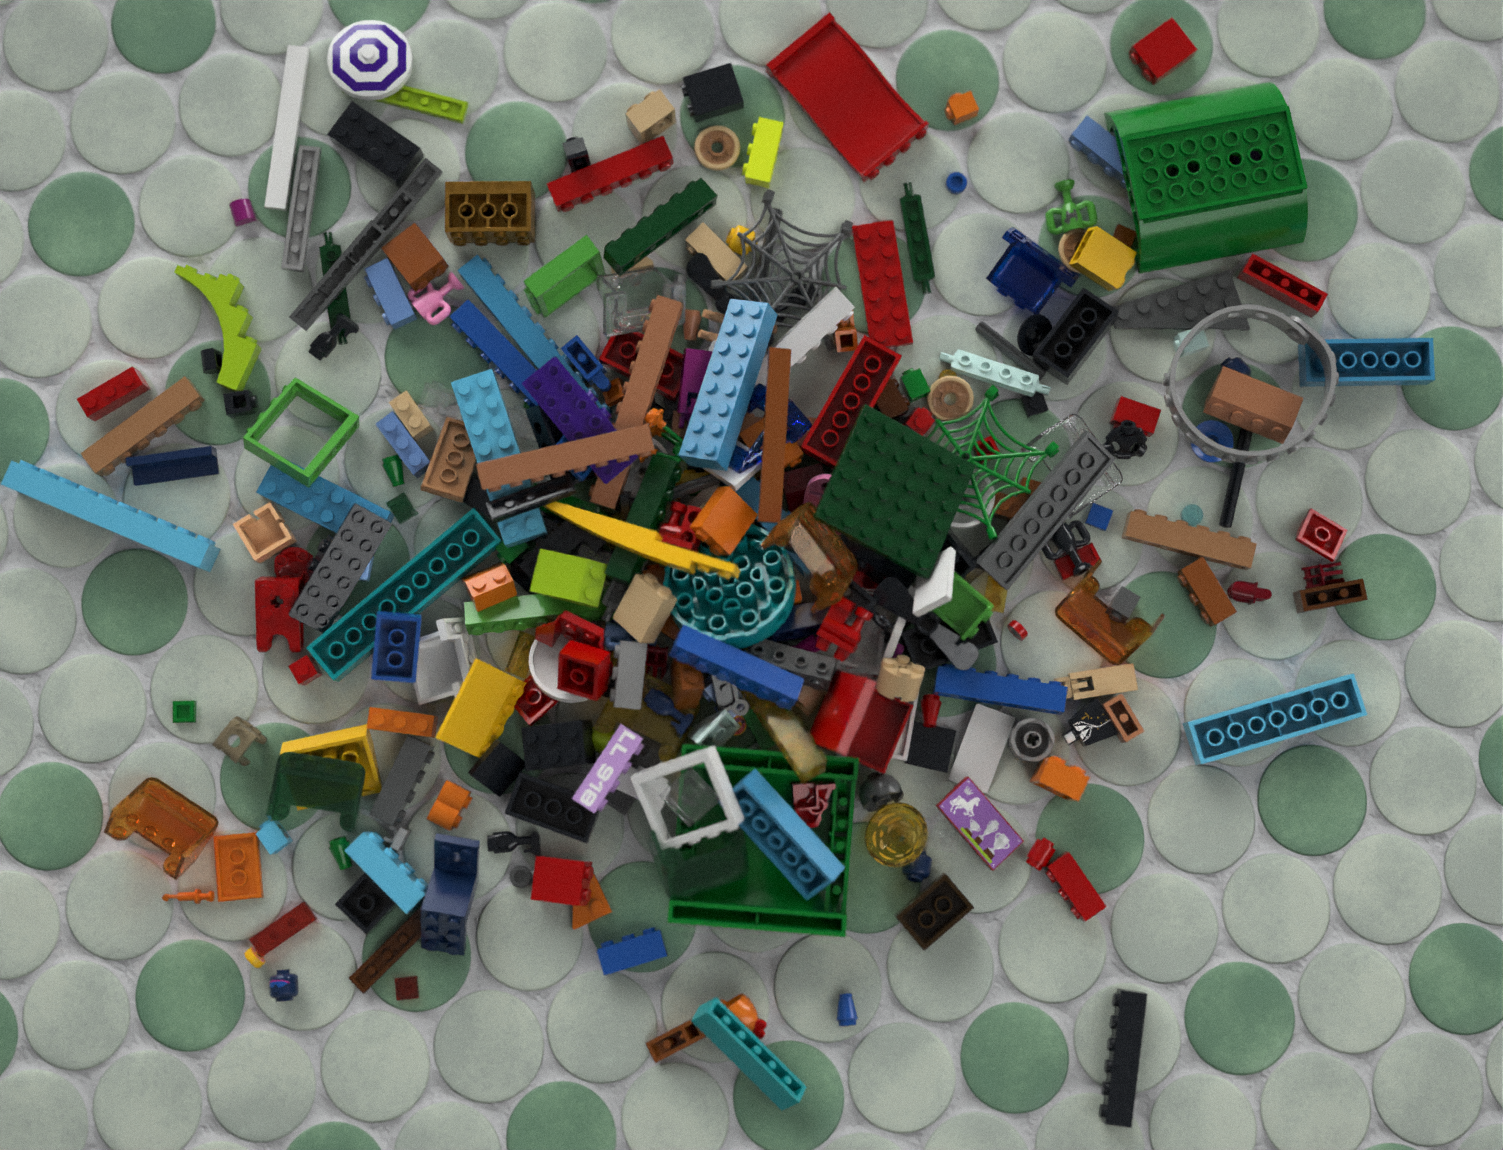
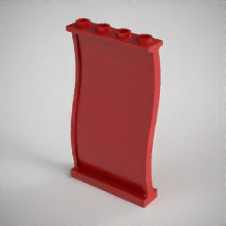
M830 12L766 64V73L771 78L773 77L796 101L832 147L861 177L863 182L876 178L882 167L890 166L896 160L895 156L900 152L902 154L907 152L914 140L917 139L919 141L928 133L926 131L929 125L927 120L924 121L904 101L863 49L835 21V17Z

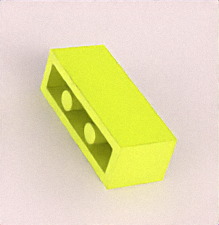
M759 117L758 124H753L751 136H754L753 144L749 143L746 154L750 157L748 163H744L742 175L745 176V183L770 188L784 122Z

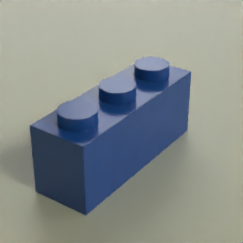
M655 927L642 930L643 935L635 937L634 933L621 937L622 941L614 943L613 940L600 943L601 948L597 949V954L603 974L608 975L668 956L661 929L655 930Z

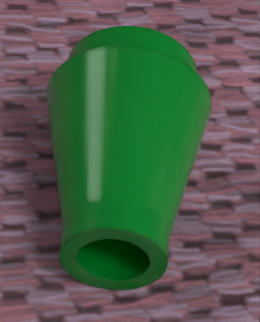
M399 455L383 458L382 467L391 481L392 487L405 484L403 463Z
M346 836L330 840L328 848L339 869L344 870L352 867L351 857L345 852L350 846Z

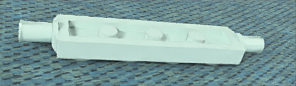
M959 349L954 356L941 352L939 361L951 364L950 369L953 372L1030 397L1036 392L1048 396L1051 389L1049 386L1039 384V375Z

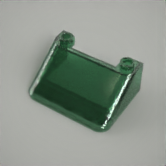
M284 752L277 759L266 816L269 820L282 821L288 817L291 805L341 813L339 820L341 828L346 832L356 833L365 781V769L356 762Z

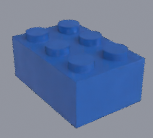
M377 611L371 680L416 683L422 619L420 614Z

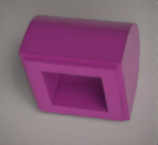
M238 199L229 204L236 227L257 221L249 199Z

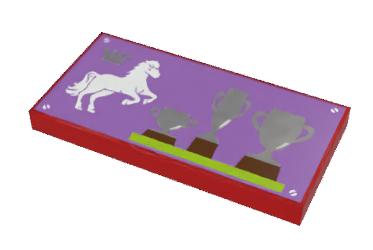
M968 776L961 780L935 805L992 871L1024 842Z

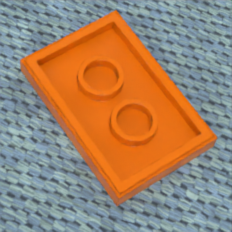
M257 832L213 836L218 902L264 897L260 842L255 834Z

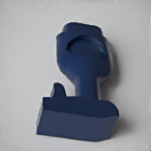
M652 688L645 696L643 701L647 703V707L659 715H670L680 722L679 725L672 721L670 726L677 732L676 736L681 738L691 726L694 715L687 714L685 716L675 709L673 700L660 690L657 691Z

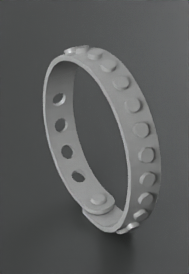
M1244 304L1227 307L1202 319L1180 344L1171 361L1168 373H1164L1163 386H1166L1165 404L1166 407H1169L1172 414L1173 423L1181 429L1185 438L1190 443L1198 446L1205 454L1218 457L1228 463L1241 462L1246 465H1255L1266 460L1267 463L1279 460V456L1285 453L1291 455L1299 450L1298 445L1303 440L1308 442L1316 434L1313 429L1318 424L1322 426L1328 417L1326 411L1329 406L1332 407L1336 398V394H1334L1335 386L1339 382V373L1336 372V357L1327 342L1313 328L1296 316L1289 318L1275 309L1260 305ZM1252 318L1277 327L1291 340L1301 345L1307 343L1315 351L1324 369L1325 389L1320 408L1304 433L1291 442L1277 448L1263 451H1242L1214 442L1191 423L1181 408L1175 388L1176 368L1182 351L1204 329L1223 320Z

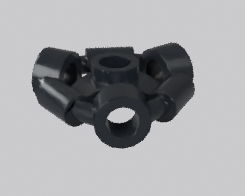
M1124 420L1119 427H1114L1105 437L1106 442L1103 444L1117 459H1131L1133 456L1142 457L1147 450L1145 443L1147 437L1142 428L1136 427L1133 421ZM1112 442H1117L1120 446L1118 451L1115 450Z

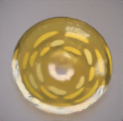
M901 802L891 803L877 810L869 820L865 831V843L868 852L877 862L887 867H902L913 862L924 850L928 838V827L923 815L915 807ZM904 836V840L899 842V838Z

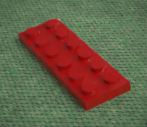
M893 220L852 226L851 230L869 338L887 348L913 344Z

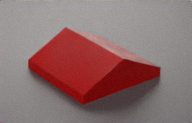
M1310 508L1297 529L1295 540L1333 562L1348 530Z
M529 675L523 681L526 683L524 691L518 698L514 708L532 726L559 701L544 694L536 686L532 676Z

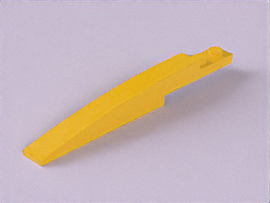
M556 501L543 506L577 527L611 544L657 563L693 575L697 567L699 571L709 573L710 571L717 572V575L724 579H730V577L738 579L740 569L736 564L662 543V537L656 531Z

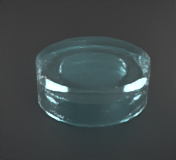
M1190 504L1182 509L1180 517L1182 521L1189 523L1188 526H1195L1202 521L1203 511L1198 505Z

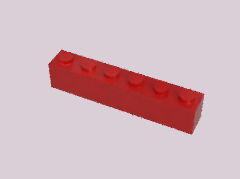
M660 136L547 183V187L557 211L567 212L579 203L587 204L593 201L596 196L609 195L613 192V189L620 186L621 188L628 187L633 183L632 181L647 179L652 176V173L657 171L664 172L671 168L674 160L664 136Z

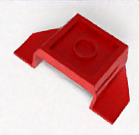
M567 610L561 613L554 622L538 626L535 630V639L552 648L562 634L569 641L573 640L605 650L604 629ZM610 661L609 676L612 677L613 664Z

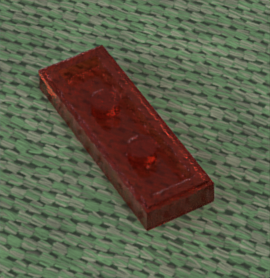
M304 901L249 940L260 957H263L313 923L317 918L306 901Z

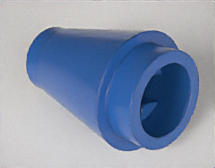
M839 994L836 1021H839V1026L856 1025L858 1016L852 994Z

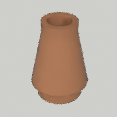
M684 309V313L681 315L684 340H697L702 316H700L701 311Z

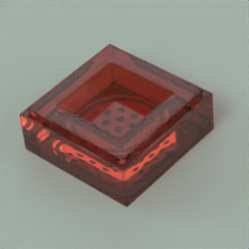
M418 975L395 978L396 1000L420 997Z

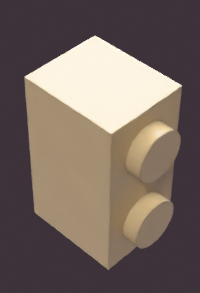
M407 390L389 402L416 441L434 430Z

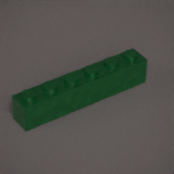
M702 178L697 181H691L681 193L676 192L666 204L658 205L651 215L642 217L632 229L627 228L623 231L620 238L608 242L604 247L603 258L621 276L714 207L718 195Z
M653 454L626 523L658 532V526L666 515V506L673 499L675 484L680 481L682 476V468L676 461ZM615 546L604 574L610 580L630 586L635 574H642L641 568L648 559Z

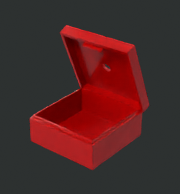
M836 670L806 741L843 757L859 758V764L885 774L914 705L903 702L896 697L893 700L883 696L875 689L877 682L869 678Z

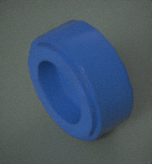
M953 172L947 177L946 188L950 193L960 194L965 190L967 179L962 173Z

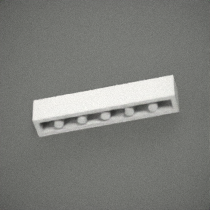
M835 287L772 347L791 349L790 368L795 363L799 365L807 357L805 354L810 349L814 351L821 345V339L826 334L830 336L838 328L837 324L842 319L846 321L854 313L852 310L855 307ZM768 351L764 355L754 389L760 396L763 393L766 394Z

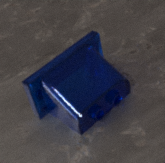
M1012 226L1002 236L1010 245L986 279L998 287L997 291L1005 297L1009 295L1013 298L1015 305L1019 308H1027L1033 314H1039L1062 282L1071 288L1081 275L1069 270L1062 261Z

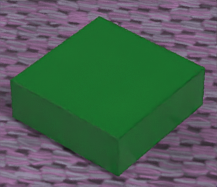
M173 701V723H196V701Z

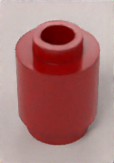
M1044 837L1042 840L1036 839L1027 854L1026 863L1041 871L1043 867L1047 866L1056 851L1052 848L1054 843Z

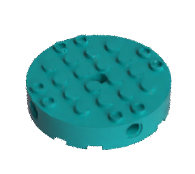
M752 524L731 555L717 556L710 551V547L703 541H701L697 548V553L736 564L740 569L738 579L733 577L724 579L719 577L717 572L710 571L709 573L699 571L697 567L694 575L669 566L665 567L663 586L669 588L672 591L671 594L678 599L670 614L679 630L683 625H686L737 649L757 644L771 636L788 618L794 605L796 579L787 551L773 534Z

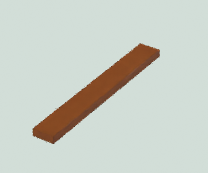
M769 347L758 510V522L781 523L791 349Z

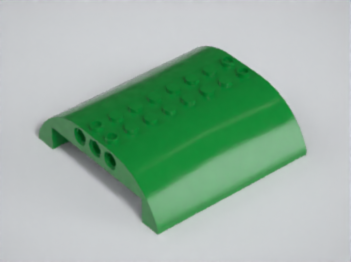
M682 744L681 756L710 746ZM715 747L731 787L756 769L792 809L791 782H835V790L831 792L828 806L821 815L822 819L819 826L810 829L845 868L831 884L806 900L738 825L739 828L732 832L723 830L713 838L708 839L705 836L697 843L689 845L686 842L680 848L674 850L667 923L846 937V906L855 786L858 779L859 758ZM704 762L681 769L675 837L728 820L724 809L718 803L720 799Z

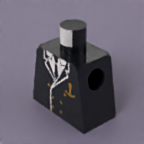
M1094 698L1067 720L1072 729L1062 734L1068 745L1079 740L1081 745L1085 747L1117 735L1118 731L1098 698Z

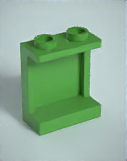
M954 571L952 599L931 611L959 633L964 641L967 637L971 639L978 632L979 628L976 626L981 621L986 623L993 615L991 609L994 605Z

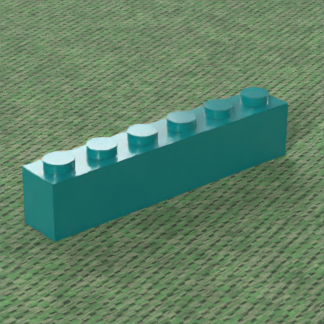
M717 997L698 1007L691 1022L782 1111L800 1102L807 1086Z

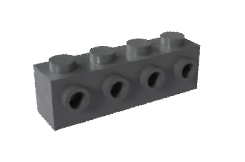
M763 640L751 645L746 651L750 655L804 678L803 685L818 691L829 690L835 671L836 658L769 640Z

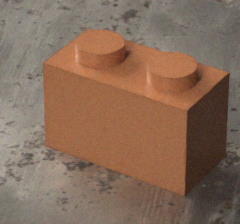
M1118 694L1101 704L1117 729V737L1121 743L1128 742L1144 732V729L1122 694Z

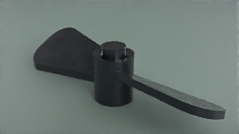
M696 253L686 265L688 277L715 300L716 309L720 313H726L730 298L741 300L739 296L728 293L725 286L723 288H711V280H720V277L707 255ZM773 332L771 334L767 348H769L774 342Z
M896 577L885 578L875 589L873 597L877 600L878 605L915 625V629L920 635L929 636L957 669L967 670L975 663L978 658V649L975 645L966 640L963 641L960 636L939 625L938 618L934 613L927 612L920 617L913 614L914 598Z

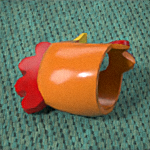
M739 994L729 1001L720 1000L758 1039L764 1038L766 1034L764 1029L767 1027V1023L763 1019L758 1018L754 1004L745 994Z

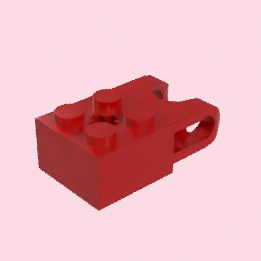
M261 576L255 580L256 645L258 652L270 650L273 636L276 634L283 635L288 640L291 652L301 653L304 649V623L290 617L288 614L304 587V577ZM278 596H280V599H283V603L280 604L277 601Z

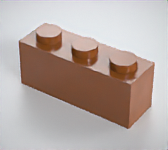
M1204 557L1177 571L1179 583L1189 591L1188 597L1194 606L1197 605L1200 609V617L1205 624H1209L1210 627L1214 626L1237 612Z

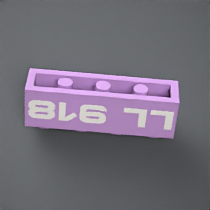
M620 724L572 799L593 813H596L597 810L602 812L608 803V800L605 798L610 791L614 793L619 786L620 781H618V778L622 773L626 775L633 764L630 762L634 754L638 756L643 749L644 744L642 741L644 739Z

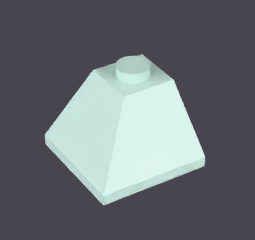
M723 709L701 720L699 724L694 725L687 736L696 745L723 747L741 726L726 709Z

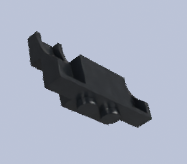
M560 521L551 529L552 533L547 538L543 536L536 542L535 545L537 547L534 549V552L519 566L532 579L540 549L571 555L586 542L597 552L607 541L568 521L563 523Z

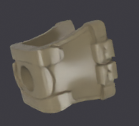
M237 716L228 723L212 745L224 752L236 764L239 762L243 766H248L251 761L243 756L253 742L265 745L267 737L261 734L262 732L259 729L253 727L250 722ZM234 734L240 738V744L235 748L228 743L229 737Z

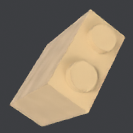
M649 573L645 575L635 574L613 616V619L640 643L655 642L678 600L671 594L672 591L669 588L662 586L657 582L658 579Z

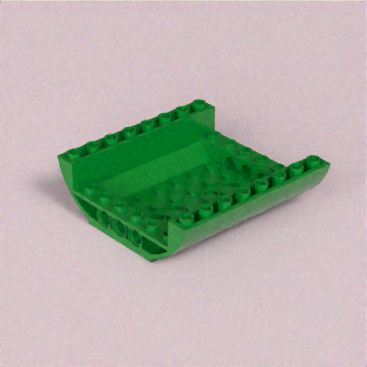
M1271 82L1259 83L1104 113L1107 131L1109 133L1114 132L1138 239L1139 248L1136 251L1135 259L1139 274L1304 242L1308 223V187L1290 108L1275 84ZM1257 151L1261 159L1254 161L1250 157V152ZM1229 156H1238L1240 163L1238 165L1232 164L1229 161ZM1187 164H1196L1198 167V172H1190L1187 168ZM1174 167L1177 170V176H1169L1166 168Z

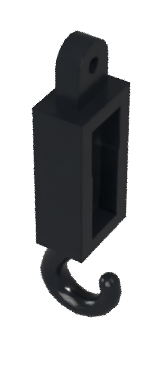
M827 570L824 573V581L831 587L830 593L834 597L835 595H841L857 604L853 611L854 614L857 607L860 606L873 613L871 619L885 632L894 630L892 623L883 615H879L874 609L877 606V600L845 573L840 577L833 570ZM844 584L852 589L851 594L847 596L839 591Z

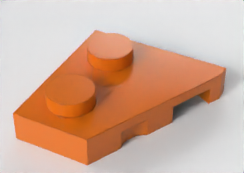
M595 873L590 880L591 898L588 905H573V930L612 912Z

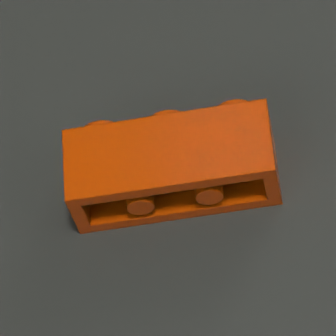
M370 707L367 729L435 738L438 716Z

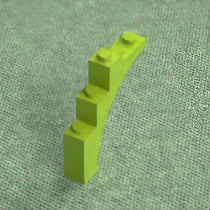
M177 265L174 273L197 287L210 301L219 318L223 332L224 353L217 383L234 392L243 391L262 348L257 344V340L245 336L253 317L248 313L249 310L237 304L244 289V286L239 282L240 278L229 273L227 276L219 274L218 278L208 273H205L203 276L197 273V269L186 265L185 268Z

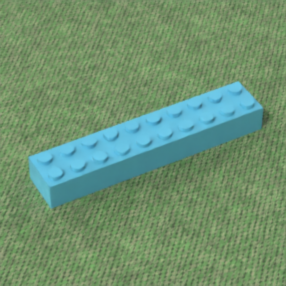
M11 460L1 482L3 486L208 572H211L221 550L215 547L216 542L198 535L195 538V533L179 526L175 530L177 526L160 518L157 520V517L120 501L118 503L115 499L23 460H20L19 463Z

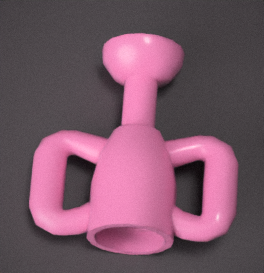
M450 272L448 283L438 291L434 290L429 282L425 287L428 292L422 294L419 298L415 296L424 289L415 292L411 288L407 295L409 301L412 302L411 304L424 320L426 319L431 325H437L451 313V306L444 301L443 297L452 289L462 290L464 286ZM439 307L444 308L442 311H440L437 315H435L432 318L431 314H433Z

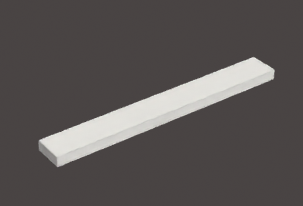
M288 45L264 206L266 209L287 211L310 54L309 47Z

